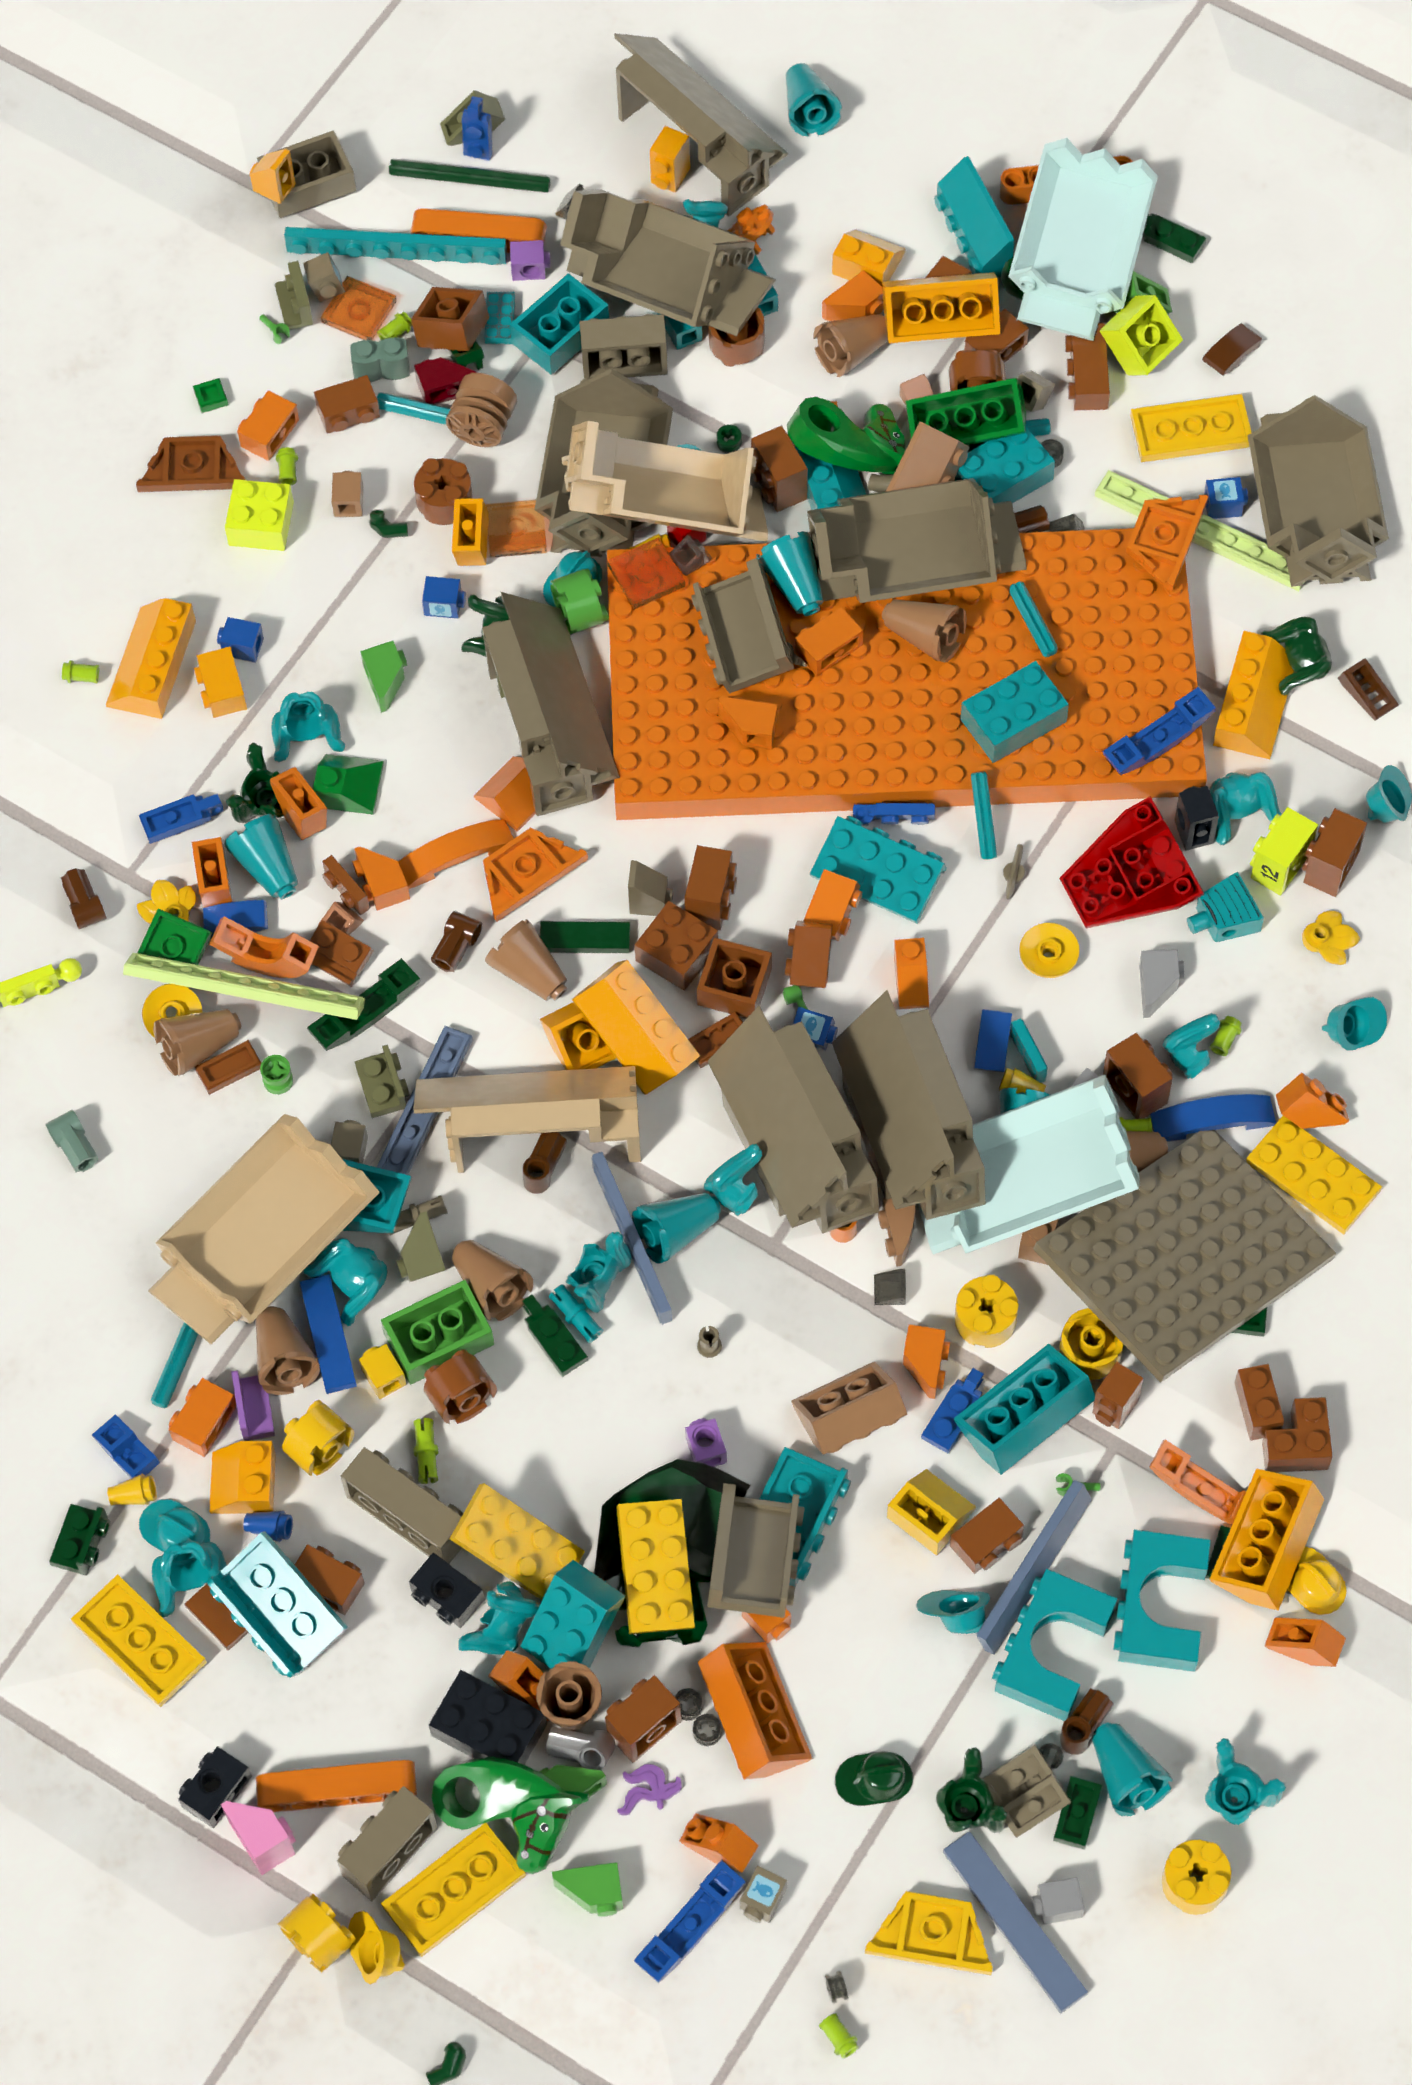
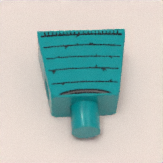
M1238 872L1206 890L1204 895L1198 898L1196 906L1198 913L1187 918V924L1192 934L1207 929L1215 942L1258 933L1262 929L1264 920L1262 913Z

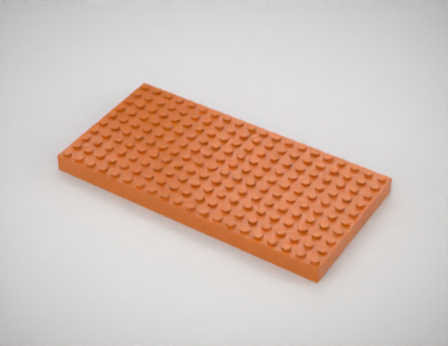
M1134 528L1019 533L1026 560V570L997 574V582L859 603L856 596L823 601L822 605L819 606L820 610L810 616L797 614L766 573L786 642L793 646L794 654H796L795 637H797L798 633L802 629L812 627L818 623L827 612H834L840 607L862 628L863 645L818 676L808 666L803 667L793 664L794 669L729 693L723 684H717L713 674L716 664L715 660L711 661L705 644L709 643L708 636L703 635L698 620L702 619L701 612L696 611L692 602L691 595L695 594L693 584L698 582L702 588H706L749 571L746 562L757 558V554L762 556L761 549L769 543L607 550L613 759L620 778L614 779L616 820L853 811L854 804L876 805V803H934L935 807L974 806L971 774L975 772H986L991 805L1146 799L1149 796L1151 798L1178 797L1180 792L1189 787L1197 786L1199 788L1206 786L1207 775L1202 725L1161 756L1122 775L1117 772L1103 755L1105 749L1127 735L1131 738L1174 709L1176 701L1198 687L1186 562L1184 561L1173 591H1169L1126 553L1127 544ZM1019 581L1025 584L1058 646L1055 655L1047 658L1042 655L1009 592L1012 584ZM896 599L957 605L966 611L967 622L965 633L959 632L956 641L961 643L959 649L948 662L944 663L934 660L885 627L884 620L882 619L884 607ZM1036 661L1068 702L1067 722L992 763L960 720L962 702ZM719 696H738L744 700H766L772 704H778V720L772 749L742 745L719 717Z

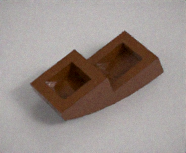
M1240 323L1216 342L1203 356L1202 360L1224 376L1237 368L1244 356L1259 348L1262 338Z

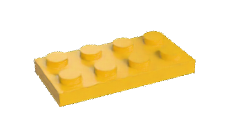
M1242 394L1131 409L1130 417L1141 462L1250 447L1248 435L1252 432Z
M1285 1116L1278 1120L1246 1158V1162L1253 1169L1343 1235L1382 1189L1381 1185Z
M485 1483L479 1484L450 1537V1540L541 1601L554 1575L572 1560L579 1563L585 1552Z
M682 1499L618 1504L616 1507L629 1634L693 1629L695 1624Z
M118 1574L71 1618L72 1622L160 1708L207 1663L206 1659Z
M484 1823L384 1900L381 1906L422 1958L526 1876V1872L517 1866L515 1858L488 1824Z

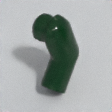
M373 510L370 513V527L381 537H408L407 522L390 523L385 518V513L382 510Z
M454 2041L448 2043L444 2049L446 2053L442 2066L426 2072L430 2085H442L459 2077L466 2060L465 2049L460 2043Z

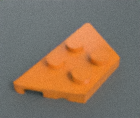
M1199 495L1198 499L1182 500V497H1173L1167 500L1151 499L1145 500L1127 544L1126 553L1169 591H1173L1207 505L1208 495Z
M529 828L483 860L495 921L498 922L588 860V853L582 849L577 851L567 847L563 841L554 837H546L542 832Z

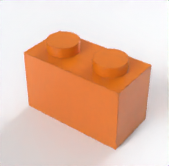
M268 390L262 399L259 398L256 401L249 417L243 419L239 424L237 433L241 448L270 461L299 421L297 404Z
M842 607L834 612H827L818 623L812 627L802 629L797 637H795V653L808 664V667L816 676L863 645L862 628Z
M221 837L192 842L198 888L203 908L233 902Z
M824 869L803 921L833 924L832 939L839 941L841 935L845 936L849 930L851 919L848 917L852 907L857 908L861 900L862 891L859 890V883Z
M202 1378L197 1386L193 1385L189 1389L185 1398L186 1403L182 1410L176 1411L171 1417L169 1432L173 1441L205 1457L237 1408L234 1394Z

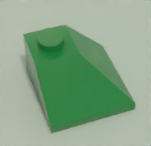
M325 754L317 766L313 790L327 809L373 815L384 762Z

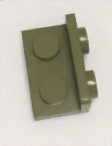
M299 261L288 263L289 274L284 275L285 281L275 283V289L284 324L289 327V330L313 325V319Z
M388 1044L382 1046L383 1053L354 1061L372 1119L405 1109V1097L410 1096L406 1080H399L397 1071L401 1070L397 1053L391 1054Z

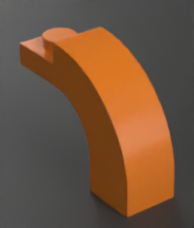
M225 916L220 919L209 945L233 957L231 962L248 970L277 978H297L306 974L319 948L318 945L294 932L285 938H270L257 934Z

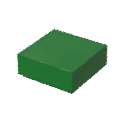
M220 378L193 386L201 413L228 406V400Z

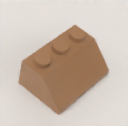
M919 422L886 492L955 481L959 468L966 462L969 446L923 422Z
M875 1361L791 1401L812 1443L823 1455L839 1451L843 1445L855 1439L866 1438L872 1431L883 1426L893 1425L898 1422L899 1418L908 1415L896 1382Z

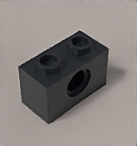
M1208 785L1199 788L1197 786L1189 787L1179 793L1174 821L1185 851L1214 844L1219 815Z
M434 1552L409 1580L413 1599L424 1607L429 1604L437 1610L436 1615L447 1625L454 1623L459 1628H462L485 1600L482 1588ZM442 1588L453 1590V1593L447 1598L437 1596V1592Z
M218 1746L212 1753L208 1752L204 1755L198 1766L200 1770L193 1779L188 1778L179 1790L180 1797L178 1798L182 1808L213 1829L225 1814L221 1804L225 1801L233 1802L252 1777L248 1766ZM210 1780H219L221 1782L217 1790L212 1792L205 1790V1785Z

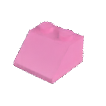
M229 1801L221 1804L229 1824L261 1875L295 1855L292 1844L296 1840L283 1816L277 1819L272 1810Z

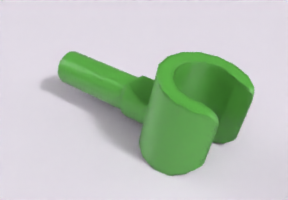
M265 314L259 317L273 332V340L276 344L282 343V338L278 335L279 333H284L288 338L290 337V330L286 324L279 323L276 325Z
M793 985L783 989V997L787 1005L796 1003L797 1007L808 1009L803 1001L802 991L799 986Z
M1062 1473L1056 1476L1057 1482H1067L1069 1485L1066 1488H1056L1059 1495L1064 1497L1074 1481H1072L1070 1475ZM1080 1482L1085 1485L1087 1490L1100 1491V1483Z

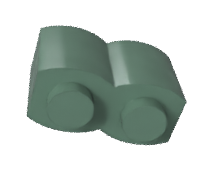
M387 338L380 342L362 340L350 345L354 379L367 375L369 381L374 382L381 378L399 380L410 376L409 357L405 339Z

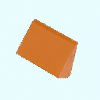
M513 756L474 795V799L500 819H504L517 832L536 812L533 805L530 778L523 758Z

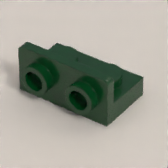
M70 1504L49 1560L51 1566L87 1576L90 1566L94 1567L99 1557V1548L97 1547L100 1538H105L109 1530L110 1519H108L104 1508L97 1507L96 1510Z

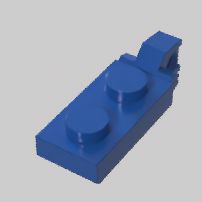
M472 96L470 105L467 109H464L462 115L463 155L490 161L493 153L491 114L483 113V98Z
M192 794L139 815L148 841L152 844L205 824V822L211 820L212 816L223 812L224 809L218 794L204 799L202 796L195 797Z
M934 803L854 804L853 817L860 820L865 826H868L875 819H881L882 824H899V820H911V824L924 825L929 824V820L935 819Z
M973 1368L964 1382L958 1379L951 1386L923 1431L921 1439L949 1454L962 1433L954 1418L982 1396V1392L978 1388L983 1382L982 1377L984 1373Z

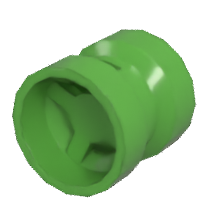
M271 1055L263 1060L260 1072L266 1090L278 1095L290 1090L293 1085V1076L289 1061L281 1055Z

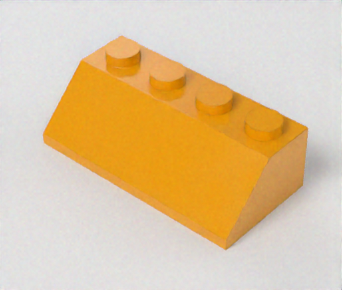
M994 272L882 282L888 344L1000 334L998 280Z
M163 598L140 607L107 699L106 707L162 719L196 623L192 604Z
M1243 630L1218 719L1213 746L1270 760L1288 696L1280 693L1279 683L1286 676L1294 673L1285 653V648L1272 637Z
M628 960L615 963L572 998V1001L623 1067L635 1066L636 1085L644 1095L678 1075L700 1057L699 1053Z
M1256 1468L1210 1576V1581L1250 1604L1279 1610L1324 1502V1498L1314 1482Z

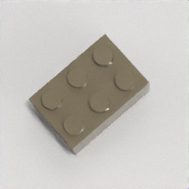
M334 130L282 148L290 151L296 185L281 204L271 200L279 218L356 192L354 171ZM264 155L257 157L258 163Z
M647 314L637 317L620 316L612 319L594 318L587 321H579L584 379H591L611 368L620 372L626 378L668 375L664 314Z
M405 1786L398 1792L392 1791L382 1804L384 1808L376 1817L371 1815L361 1826L360 1831L362 1833L354 1841H347L338 1852L339 1858L337 1862L343 1878L371 1902L438 1828L433 1810Z

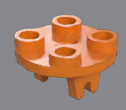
M766 204L753 210L749 207L744 208L736 217L738 221L727 231L755 241L753 250L756 255H759L761 248L756 240L761 235L766 236L767 233L773 235L775 228L771 222L774 213Z

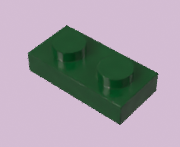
M1070 1776L1066 1794L1071 1803L1061 1809L1053 1841L1085 1850L1102 1788L1101 1784Z

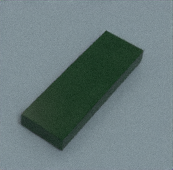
M541 921L540 938L550 953H630V922Z

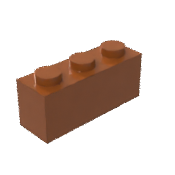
M1098 323L1094 341L1073 335H1065V352H1070L1071 359L1066 360L1067 376H1072V382H1068V399H1073L1074 411L1108 410L1110 391L1106 341L1100 333L1105 323Z

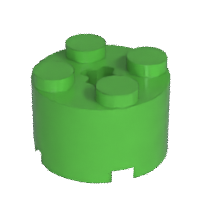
M588 568L550 581L552 583L550 588L555 606L561 608L564 619L567 618L565 623L570 635L609 620L604 604L600 605L598 596L602 595L597 579L593 580Z

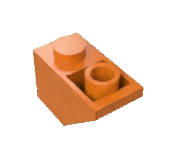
M719 696V717L740 743L745 746L772 749L778 720V704H772L766 700H744L738 696Z
M363 847L354 848L356 860H353L352 864L358 878L363 876L366 884L362 885V889L368 897V902L373 901L377 911L410 899L408 885L397 860Z
M1300 1073L1276 1094L1281 1114L1302 1129L1345 1125L1349 1122L1345 1109L1347 1104L1344 1099L1337 1093L1331 1094L1316 1078L1310 1079L1303 1073Z
M909 1324L903 1365L928 1398L935 1399L937 1389H943L946 1371L940 1370L942 1360L948 1361L951 1342L945 1341L946 1330Z
M697 1813L688 1822L684 1833L679 1839V1842L710 1861L718 1864L722 1860L733 1871L743 1873L759 1846L735 1824Z

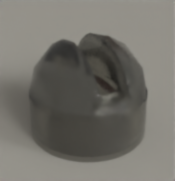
M1047 1743L1041 1746L1039 1750L1046 1761L1051 1749L1057 1750L1052 1764L1049 1765L1053 1770L1060 1767L1063 1763L1064 1753L1058 1745Z

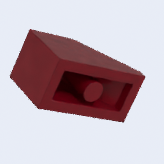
M442 357L433 360L427 359L414 365L416 381L425 403L433 405L456 399V393L464 376L477 373Z

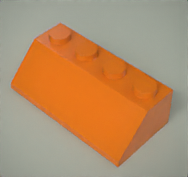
M766 1642L722 1644L698 1661L703 1679L708 1687L715 1710L719 1715L726 1738L730 1743L743 1779L766 1778L813 1759Z

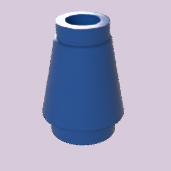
M285 1511L247 1513L244 1518L243 1528L245 1532L255 1535L266 1531L272 1540L281 1542L282 1539L288 1540L293 1529L292 1515L286 1514Z

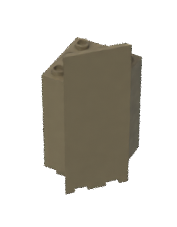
M614 33V38L633 54L630 58L622 60L618 67H616L619 120L625 121L648 102H651L698 143V161L721 180V202L728 206L727 216H731L769 186V169L789 153L659 39Z
M601 189L574 191L560 246L572 250L566 271L581 276L582 284L662 315L664 314L667 317L693 327L708 325L737 336L777 280L748 269L754 259L755 252L753 249L755 241L644 199L628 200Z
M611 368L591 379L585 378L580 381V384L555 396L535 504V511L550 520L548 531L553 533L550 552L562 553L563 549L579 550L578 552L588 551L591 557L602 558V553H607V550L629 549V547L633 546L635 532L653 524L569 510L570 492L566 491L564 478L567 466L562 465L561 457L569 455L572 426L586 421L599 422L598 430L618 433V437L667 445L673 408L658 398L659 389L655 386L634 383L620 372Z
M1316 395L1305 399L1289 411L1266 414L1261 417L1262 426L1248 435L1267 545L1269 549L1286 558L1291 587L1303 586V582L1309 580H1319L1320 584L1343 583L1344 578L1359 577L1360 581H1372L1368 562L1377 558L1375 547L1388 540L1389 536L1367 426Z
M974 478L837 499L838 506L807 511L810 531L808 533L813 543L823 601L856 596L859 603L997 582V574L1026 570V560L1012 502L993 503L992 498L988 497V493L983 491V487L979 486Z
M501 592L509 620L493 622L488 626L482 627L490 680L497 678V672L518 734L520 752L530 778L536 815L538 817L593 801L592 785L617 779L620 776L561 608Z
M886 990L832 1042L842 1069L843 1090L885 1199H892L895 1210L920 1203L926 1220L986 1205L985 1167L973 1140L972 1118L929 1011L925 1009L898 1016L889 992Z
M758 1006L707 1062L721 1088L723 1106L744 1148H748L751 1144H757L762 1150V1157L754 1167L779 1216L786 1215L792 1228L816 1220L822 1234L878 1213L877 1177L862 1151L860 1131L802 1021L793 1025H786L780 1030L773 1032L762 1009Z

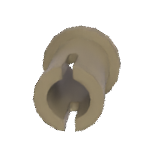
M708 1326L709 1331L707 1332L706 1327H703L699 1332L697 1349L703 1357L713 1358L722 1349L719 1332L713 1326Z

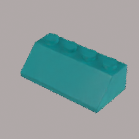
M966 156L937 183V195L934 196L935 205L939 212L943 211L948 230L951 233H955L960 252L962 254L965 253L968 257V265L972 274L994 272L998 278L1001 277V271L1005 263L1013 257L1014 238L970 157Z
M795 447L808 468L807 499L811 510L838 506L837 499L866 495L858 470L829 464L805 454Z
M1048 1343L957 1415L954 1421L979 1456L1002 1475L1095 1400V1394L1089 1376Z

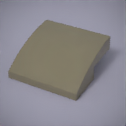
M1036 1744L982 1778L989 1786L994 1803L997 1806H1002L1004 1811L1007 1812L1006 1824L1016 1838L1071 1803Z

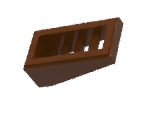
M1366 658L1342 672L1337 678L1374 721L1399 706ZM1360 674L1363 678L1357 682L1354 677ZM1368 683L1371 687L1364 691L1361 686ZM1375 691L1378 696L1370 700L1368 695ZM1383 699L1386 704L1376 709L1374 705Z

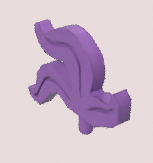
M651 1764L643 1765L631 1774L623 1772V1778L626 1782L630 1784L647 1782L652 1790L633 1787L625 1797V1805L619 1808L617 1812L622 1816L629 1815L641 1800L657 1801V1808L659 1810L663 1809V1800H669L681 1791V1779L677 1776L675 1782L665 1785L663 1770Z

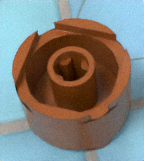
M759 307L756 308L737 336L708 326L710 349L715 357L721 360L725 366L732 367L748 363L763 353L765 322Z
M961 350L956 353L955 359L949 366L950 391L1006 380L1005 364L1000 358V353L996 350Z
M429 458L423 462L422 467L415 475L414 490L417 508L424 515V518L431 523L437 525L453 524L454 500L473 499L470 475L466 465L461 462L446 458Z
M465 1349L456 1352L451 1359L443 1364L430 1367L424 1374L426 1378L423 1389L424 1393L447 1424H450L449 1420H455L458 1424L477 1416L487 1407L485 1400L489 1395L494 1398L497 1392V1386L476 1356L469 1354Z

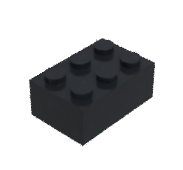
M460 1669L430 1721L429 1729L432 1737L474 1759L497 1757L525 1765L547 1726V1719L540 1710Z

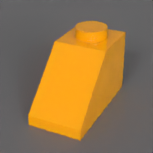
M282 149L265 154L259 163H255L252 166L250 178L253 191L279 204L284 201L296 185L289 150Z

